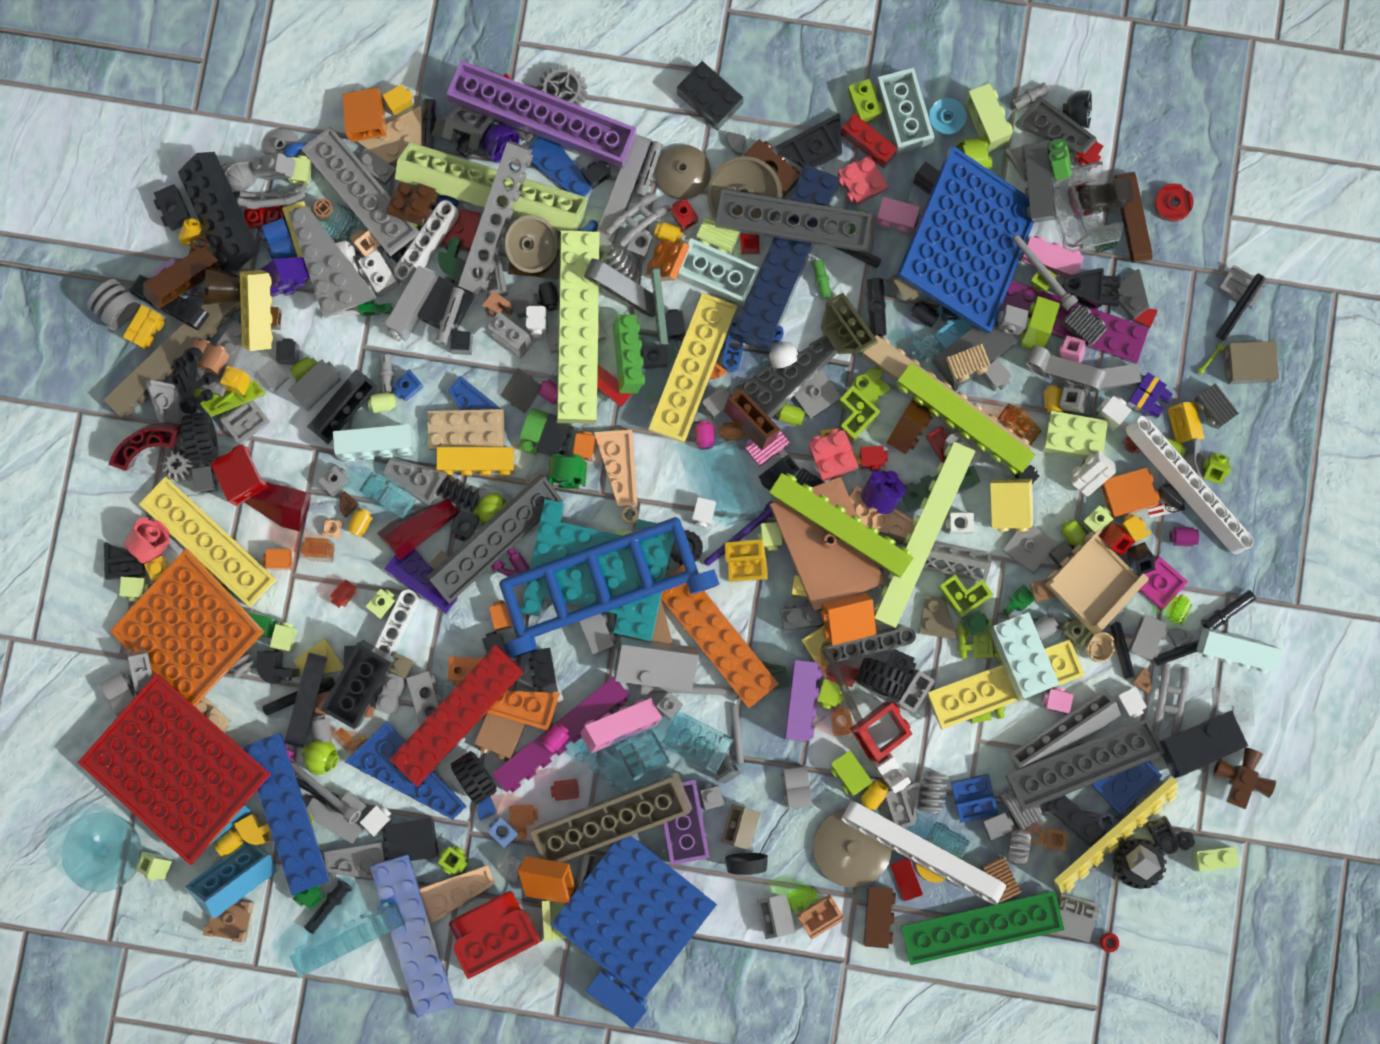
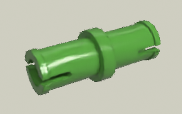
M817 260L812 262L816 277L814 281L818 285L820 298L827 299L832 297L828 282L830 278L826 274L824 261Z

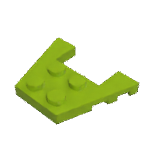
M254 379L249 383L244 396L226 390L223 397L213 394V399L207 402L203 401L200 404L213 417L265 396L266 392ZM195 390L194 397L199 396L203 390Z

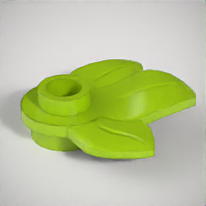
M877 368L869 369L864 375L856 376L853 381V386L874 405L879 404L878 396L885 395L891 389L886 382L880 379L882 370ZM859 383H865V387H860Z

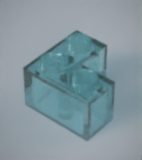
M371 472L359 489L368 498L382 505L403 520L416 502L411 497L412 493L404 487L399 489L397 487L399 483L382 473L377 475Z

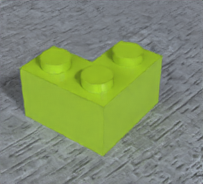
M1039 296L1035 303H1031L1028 311L1031 316L1027 318L1026 328L1019 335V338L1022 339L1020 347L1029 350L1032 349L1033 345L1045 347L1051 335L1060 303Z
M854 386L840 398L838 403L851 415L840 426V430H845L847 437L854 443L881 412Z
M956 574L938 587V590L959 619L994 595L983 579L966 590Z

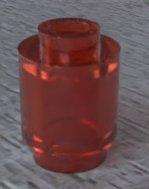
M345 579L331 593L330 597L332 600L330 602L338 608L341 606L346 607L356 594L357 587Z

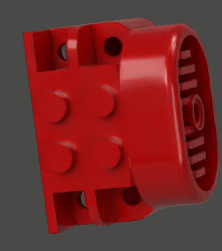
M512 891L505 892L449 922V927L456 939L453 947L454 953L467 980L543 941L529 914L520 908Z

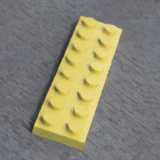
M705 293L701 294L649 426V431L685 444L738 305Z
M166 476L139 503L154 519L163 523L174 538L186 549H189L205 567L248 607L251 608L277 580Z
M1071 640L1045 649L1060 685L1085 676ZM1004 665L927 693L941 730L1019 701Z
M1173 777L1169 778L1054 879L1056 889L1060 893L1064 891L1067 893L1073 889L1074 883L1079 878L1082 880L1090 873V868L1094 865L1095 867L1099 866L1104 861L1103 857L1107 853L1112 854L1119 847L1118 844L1123 839L1127 841L1134 834L1132 831L1137 827L1142 828L1148 822V817L1152 814L1154 816L1163 809L1162 805L1168 801L1170 803L1176 798L1178 782Z

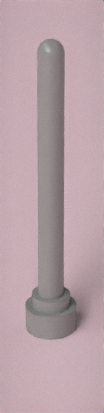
M1014 235L1013 241L1062 298V306L1068 310L1075 305L1078 299L1074 295L1068 294L1021 237Z
M641 685V696H649L653 692L711 695L734 694V690L729 687L693 686L691 692Z
M291 762L295 774L339 809L344 816V820L349 824H353L359 819L361 812L358 809L346 806L301 767Z

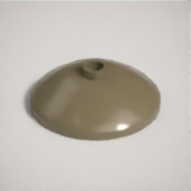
M686 144L674 145L666 149L659 156L655 168V179L659 188L666 195L681 200L693 198L703 192L709 183L711 175L710 164L705 154L698 148ZM682 165L686 167L683 171L679 169Z
M536 215L519 217L510 224L505 233V254L510 263L518 270L527 273L540 272L550 266L558 251L556 232L552 225L542 217ZM525 241L528 242L527 248L524 246Z

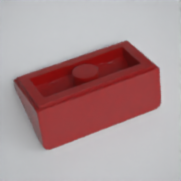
M909 858L890 864L903 901L923 895Z

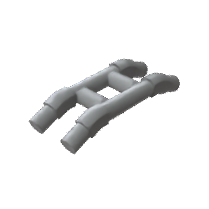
M301 184L293 189L260 194L241 191L238 204L249 209L293 205L305 197L304 191L307 188L305 184Z
M655 193L646 195L622 215L615 218L605 231L611 236L616 229L626 222L631 229L618 242L624 248L644 228L670 212V206L659 207L651 213L645 207L657 200V195ZM638 211L645 217L639 224L631 218Z
M1165 663L1162 664L1160 689L1152 727L1155 732L1159 733L1164 712L1173 713L1175 715L1171 735L1179 733L1183 721L1184 705L1189 684V668H1181L1179 687L1168 685L1170 664ZM1167 693L1178 695L1177 706L1165 704Z

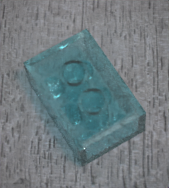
M678 710L661 746L716 774L734 739Z

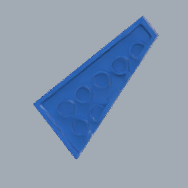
M386 722L345 761V763L452 820L467 807L434 770L419 786H416L389 760L406 742L389 722Z

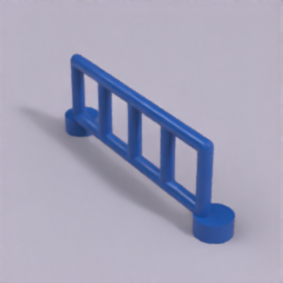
M673 517L506 577L500 581L499 586L517 639L504 644L507 654L512 659L531 653L533 650H538L535 637L685 583H687L690 595L720 585L716 571L713 569L702 573L698 572L681 520L678 517ZM672 530L685 571L653 582L640 542ZM629 546L642 587L611 597L597 557ZM586 561L600 602L568 613L555 572ZM544 576L557 617L526 628L513 587Z

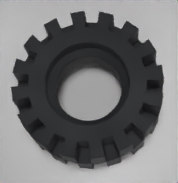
M686 530L684 532L687 540L693 545L692 555L696 562L702 556L703 543L699 535H696L693 531ZM674 539L670 557L675 563L683 565Z

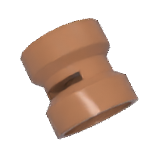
M327 199L316 201L314 212L323 222L331 221L335 217V209L331 202Z

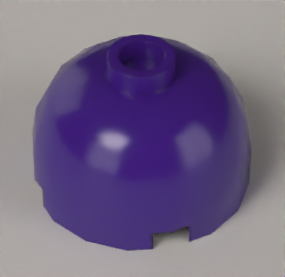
M497 124L487 129L484 134L482 143L484 152L494 162L500 163L507 142L512 141L519 144L520 136L511 127Z

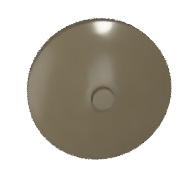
M749 156L735 157L719 166L710 179L707 191L708 205L715 219L722 189L779 199L783 197L782 185L774 169L766 162ZM735 207L732 210L734 215H740L743 212L739 207ZM754 210L750 215L756 219L761 216V212ZM771 214L769 216L770 220L772 221L777 214Z
M846 809L839 810L829 815L820 824L813 840L815 862L822 874L835 884L844 887L868 885L879 878L887 868L891 857V848L845 824L841 818Z

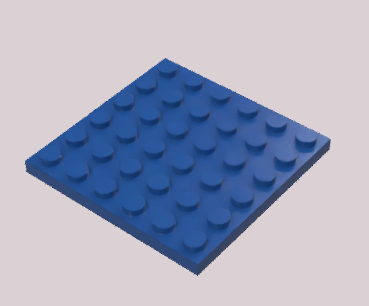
M629 836L616 841L569 900V903L564 906L550 925L644 1000L717 904L634 837Z

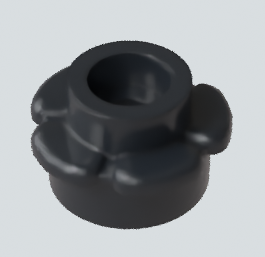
M1181 831L1177 834L1176 839L1181 850H1189L1190 847L1194 846L1195 840L1191 832Z

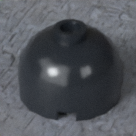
M1091 90L1076 91L1068 97L1067 103H1063L1062 112L1081 127H1090L1091 118L1088 117H1090V111H1092Z

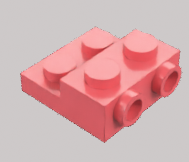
M871 156L857 163L853 162L838 170L837 177H840V186H844L849 202H853L855 206L862 204L889 188Z
M834 429L828 433V436L823 438L820 435L815 436L808 443L809 451L822 482L858 469V464L851 450L845 430Z

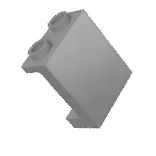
M500 312L488 324V328L493 331L491 337L520 359L533 345L529 334Z

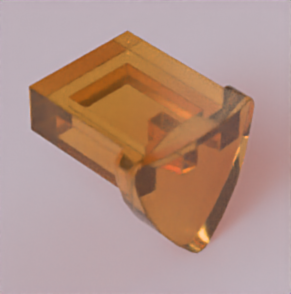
M342 727L336 731L334 736L349 755L368 740L363 735L354 741Z

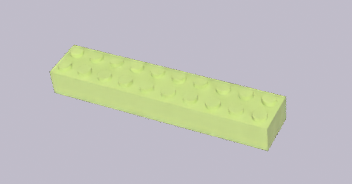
M410 142L397 160L395 179L415 186L421 183L435 188L436 192L440 195H447L460 201L472 203L475 206L485 207L497 169ZM506 178L505 184L509 188H512L513 181L510 178ZM525 179L524 183L520 184L518 190L521 193L518 201H514L512 217L519 218L526 215H536L547 220L555 230L577 231L585 215L587 197L529 179ZM500 196L499 203L505 206L507 199L504 196Z
M561 231L557 423L595 424L597 420L599 286L586 279L584 274L591 258L599 260L600 232Z

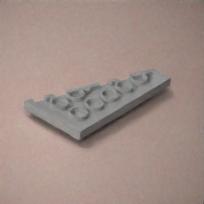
M305 205L289 212L324 318L331 317L377 298L345 254L332 240V237L322 227L309 207Z

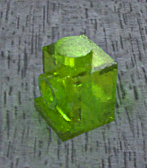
M810 886L787 893L794 913L798 912L797 907L803 910L811 906L812 902L818 900L815 889L811 890Z

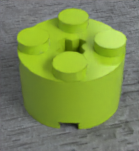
M978 137L956 142L955 147L985 168L992 167V159L988 156V140L986 138Z

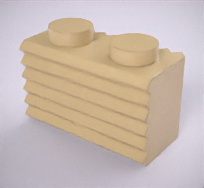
M982 344L946 358L953 380H959V383L970 379L969 375L977 373V375L988 372L987 368L991 366Z

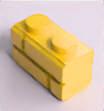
M141 304L122 337L146 351L148 347L150 348L153 345L156 332L163 328L164 317Z

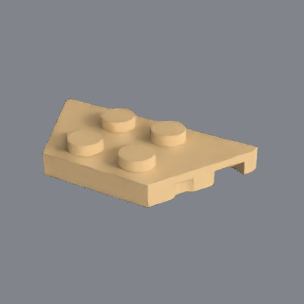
M421 107L387 123V136L357 141L358 144L368 148L390 165L396 163L410 142L422 146L423 125Z

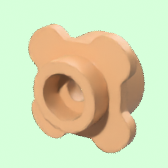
M326 519L322 535L324 537L332 536L335 539L340 538V529L343 526L342 521Z

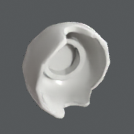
M790 342L776 344L769 352L772 367L784 368L797 361L796 355H798L796 347Z

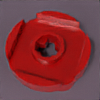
M1176 183L1165 185L1157 193L1154 201L1159 217L1170 222H1178L1186 218L1194 204L1191 192ZM1172 198L1179 203L1176 207L1169 204Z

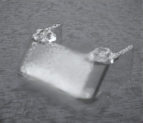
M1102 161L1071 168L1072 174L1070 178L1053 182L1057 219L1055 223L1062 245L1069 251L1121 239L1124 226L1123 221L1104 226L1099 216H1085L1075 189L1077 185L1100 180L1103 166Z

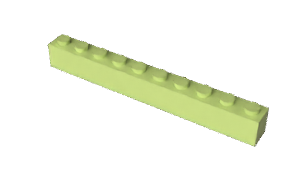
M955 441L952 446L948 444L944 455L947 457L944 463H939L936 473L939 475L936 481L932 479L929 485L930 495L928 498L924 497L920 508L923 509L921 515H916L912 523L915 528L912 533L908 532L904 541L907 544L906 549L912 552L911 556L914 558L901 579L890 572L888 576L891 579L889 586L884 585L880 594L883 599L880 604L876 603L874 607L875 620L896 628L974 456L975 450Z

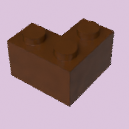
M912 399L886 443L904 454H907L910 448L914 450L919 441L916 437L918 434L920 436L923 435L933 418L930 416L929 408L925 405H918Z

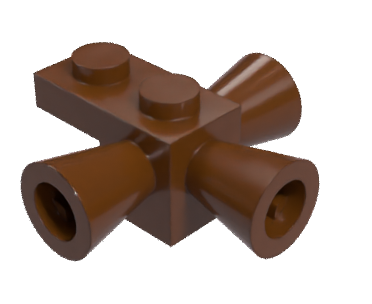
M1246 747L1244 749L1242 765L1235 767L1222 759L1217 761L1213 770V776L1230 779L1229 784L1232 785L1226 799L1227 803L1246 809L1253 789L1267 798L1271 797L1276 786V780L1258 777L1259 772L1254 771L1264 755L1263 753Z

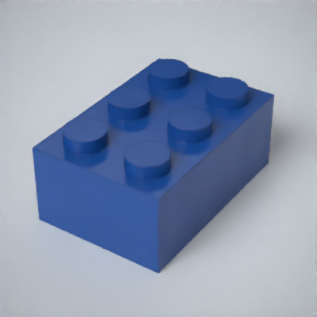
M601 970L586 992L633 1029L648 1010L647 1000L632 994L631 989L625 984L617 982L615 980L616 977L609 971Z

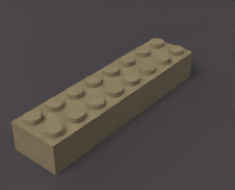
M678 772L538 825L530 833L541 859L563 862L689 814L692 806Z

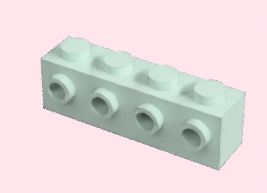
M1203 628L1197 650L1205 658L1213 660L1214 657L1221 658L1220 661L1232 664V661L1238 662V665L1248 669H1250V666L1257 667L1256 670L1268 673V670L1276 672L1282 649L1271 644Z

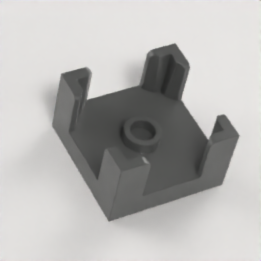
M456 105L445 120L442 137L451 140L453 129L470 134L468 147L477 151L480 147L483 133L492 127L493 118Z

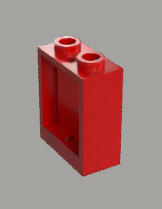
M883 702L849 728L870 761L878 762L913 735L910 730V724L903 719L900 714V708L893 702ZM888 712L901 733L878 749L866 729Z

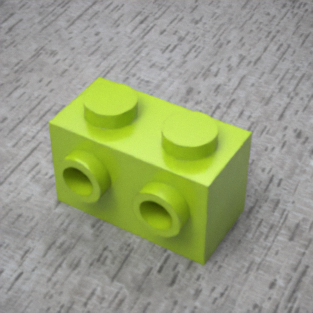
M870 79L848 86L847 93L855 114L866 123L881 119L884 108L882 102L877 100L875 84H871Z
M851 750L830 764L832 768L829 770L836 779L838 777L843 782L841 787L847 795L851 794L854 796L873 783Z

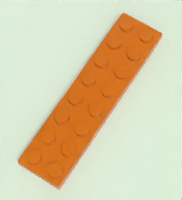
M684 565L679 567L668 577L684 572ZM687 583L663 591L662 601L748 709L779 686V683L705 591L690 595Z

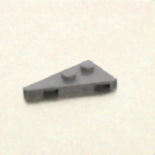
M146 380V386L159 423L179 424L180 394L176 386L160 381ZM177 445L172 449L168 448V451H177Z

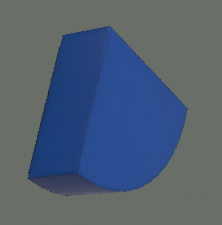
M488 797L479 804L477 813L479 821L498 813L491 797Z

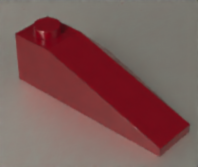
M266 482L268 485L266 489L244 501L279 526L300 532L311 495L305 491Z
M445 499L390 522L377 535L396 557L401 560L457 516L459 510L449 499Z

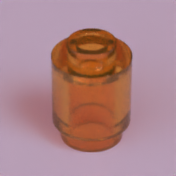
M735 422L723 423V427H719L720 439L724 438L725 442L747 438V435Z

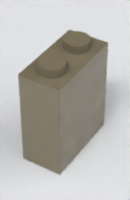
M1276 341L1230 343L1224 349V360H1227L1225 378L1228 379L1229 384L1270 383L1279 379Z

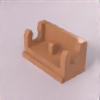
M495 291L490 294L482 305L488 317L492 316L494 318L498 312L501 313L502 311L510 316L513 313L511 303Z
M830 894L796 914L811 940L845 920Z

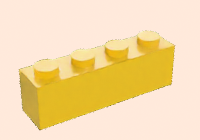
M437 447V470L448 473L447 476H453V473H461V476H472V473H480V476H491V473H499V476H510V473H515L514 447Z

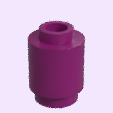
M1174 527L1170 531L1169 540L1173 542L1174 546L1192 547L1199 543V530L1193 527Z

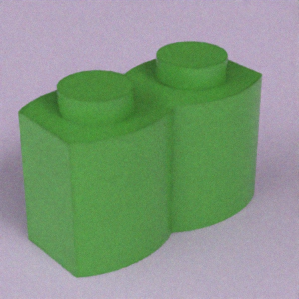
M1054 139L1048 146L1053 178L1055 180L1070 178L1072 171L1067 141L1065 139Z

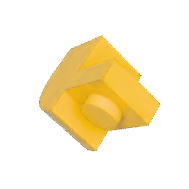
M251 814L234 824L241 838L247 843L259 845L270 842L267 834L269 837L272 836L269 824L267 823L262 826L257 814Z

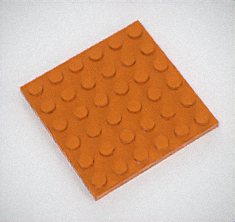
M184 549L116 623L110 632L126 650L133 648L134 652L140 651L141 647H144L145 651L148 652L152 675L160 674L196 706L264 633V630L189 549Z

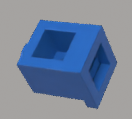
M410 369L392 384L395 388L393 392L399 399L403 397L406 401L424 387ZM406 382L409 383L408 388L402 387Z

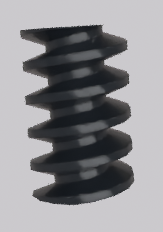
M450 475L441 484L437 496L442 493L444 499L450 496V502L456 500V505L458 506L463 503L464 509L470 506V512H473L480 499L479 488L472 492V485L466 489V482L458 485L459 479L457 478L452 482V475Z

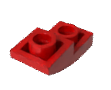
M284 206L244 209V217L249 229L262 228L263 225L282 218L286 221L282 209Z

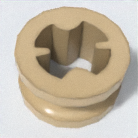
M627 506L622 510L621 517L625 523L633 524L638 520L639 514L635 507ZM628 510H632V513L635 512V516H632V520H628V517H624V515L628 513Z

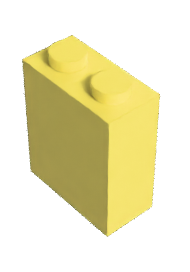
M1032 479L993 480L990 483L992 528H997V531H1009V528H1016L1017 531H1028V528L1033 526Z

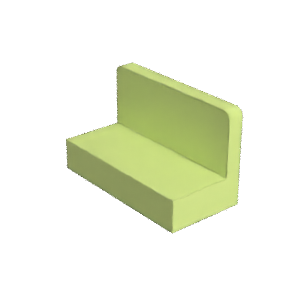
M548 900L542 901L544 941L568 939L550 925L564 908L565 903Z

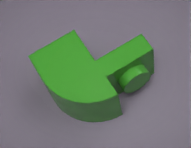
M532 407L522 428L518 450L537 455L538 451L536 448L547 421L548 412Z

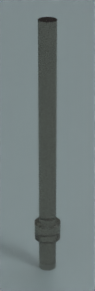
M826 649L823 653L829 664L828 669L834 675L851 714L857 723L862 719L861 714L842 676L839 662L835 661L831 650Z

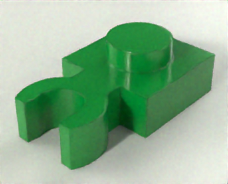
M368 301L358 305V312L361 316L391 314L393 311V306L390 303L378 305L373 301Z

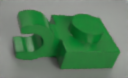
M1023 584L1008 597L1012 602L1002 611L1006 616L1010 615L1017 608L1022 612L1034 601L1033 594Z

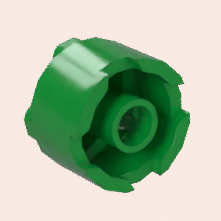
M553 454L549 462V483L554 486V483L560 484L562 489H579V485L585 487L587 462L582 460L581 455L573 454L571 457Z

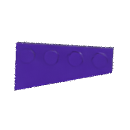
M415 549L401 560L394 555L384 568L386 573L446 615L458 600L456 597L449 604L427 578L433 571L432 567L427 564Z

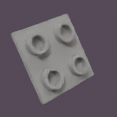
M1061 893L1058 905L1065 930L1054 933L1090 943L1095 919L1098 918L1100 912L1098 910L1099 904Z

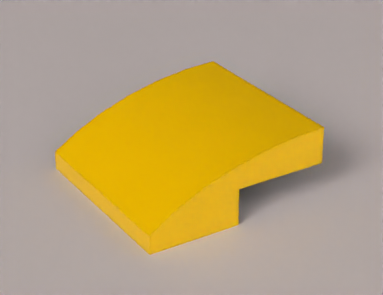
M762 539L725 543V559L728 562L729 582L768 580L766 555Z

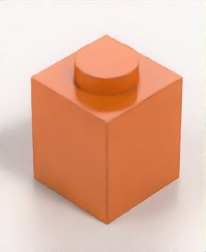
M581 431V434L576 433L573 454L581 455L582 460L593 462L595 436H592L591 432Z
M266 549V554H263V565H266L265 568L268 570H292L293 551L290 549Z
M504 600L494 602L493 606L489 607L494 630L499 631L513 627Z

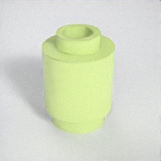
M389 392L372 394L371 399H368L369 410H373L374 413H380L397 408L395 394Z

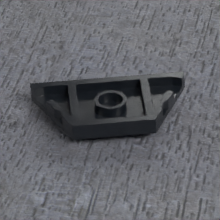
M838 113L777 145L776 150L802 168H804L805 164L818 168L841 156V115Z

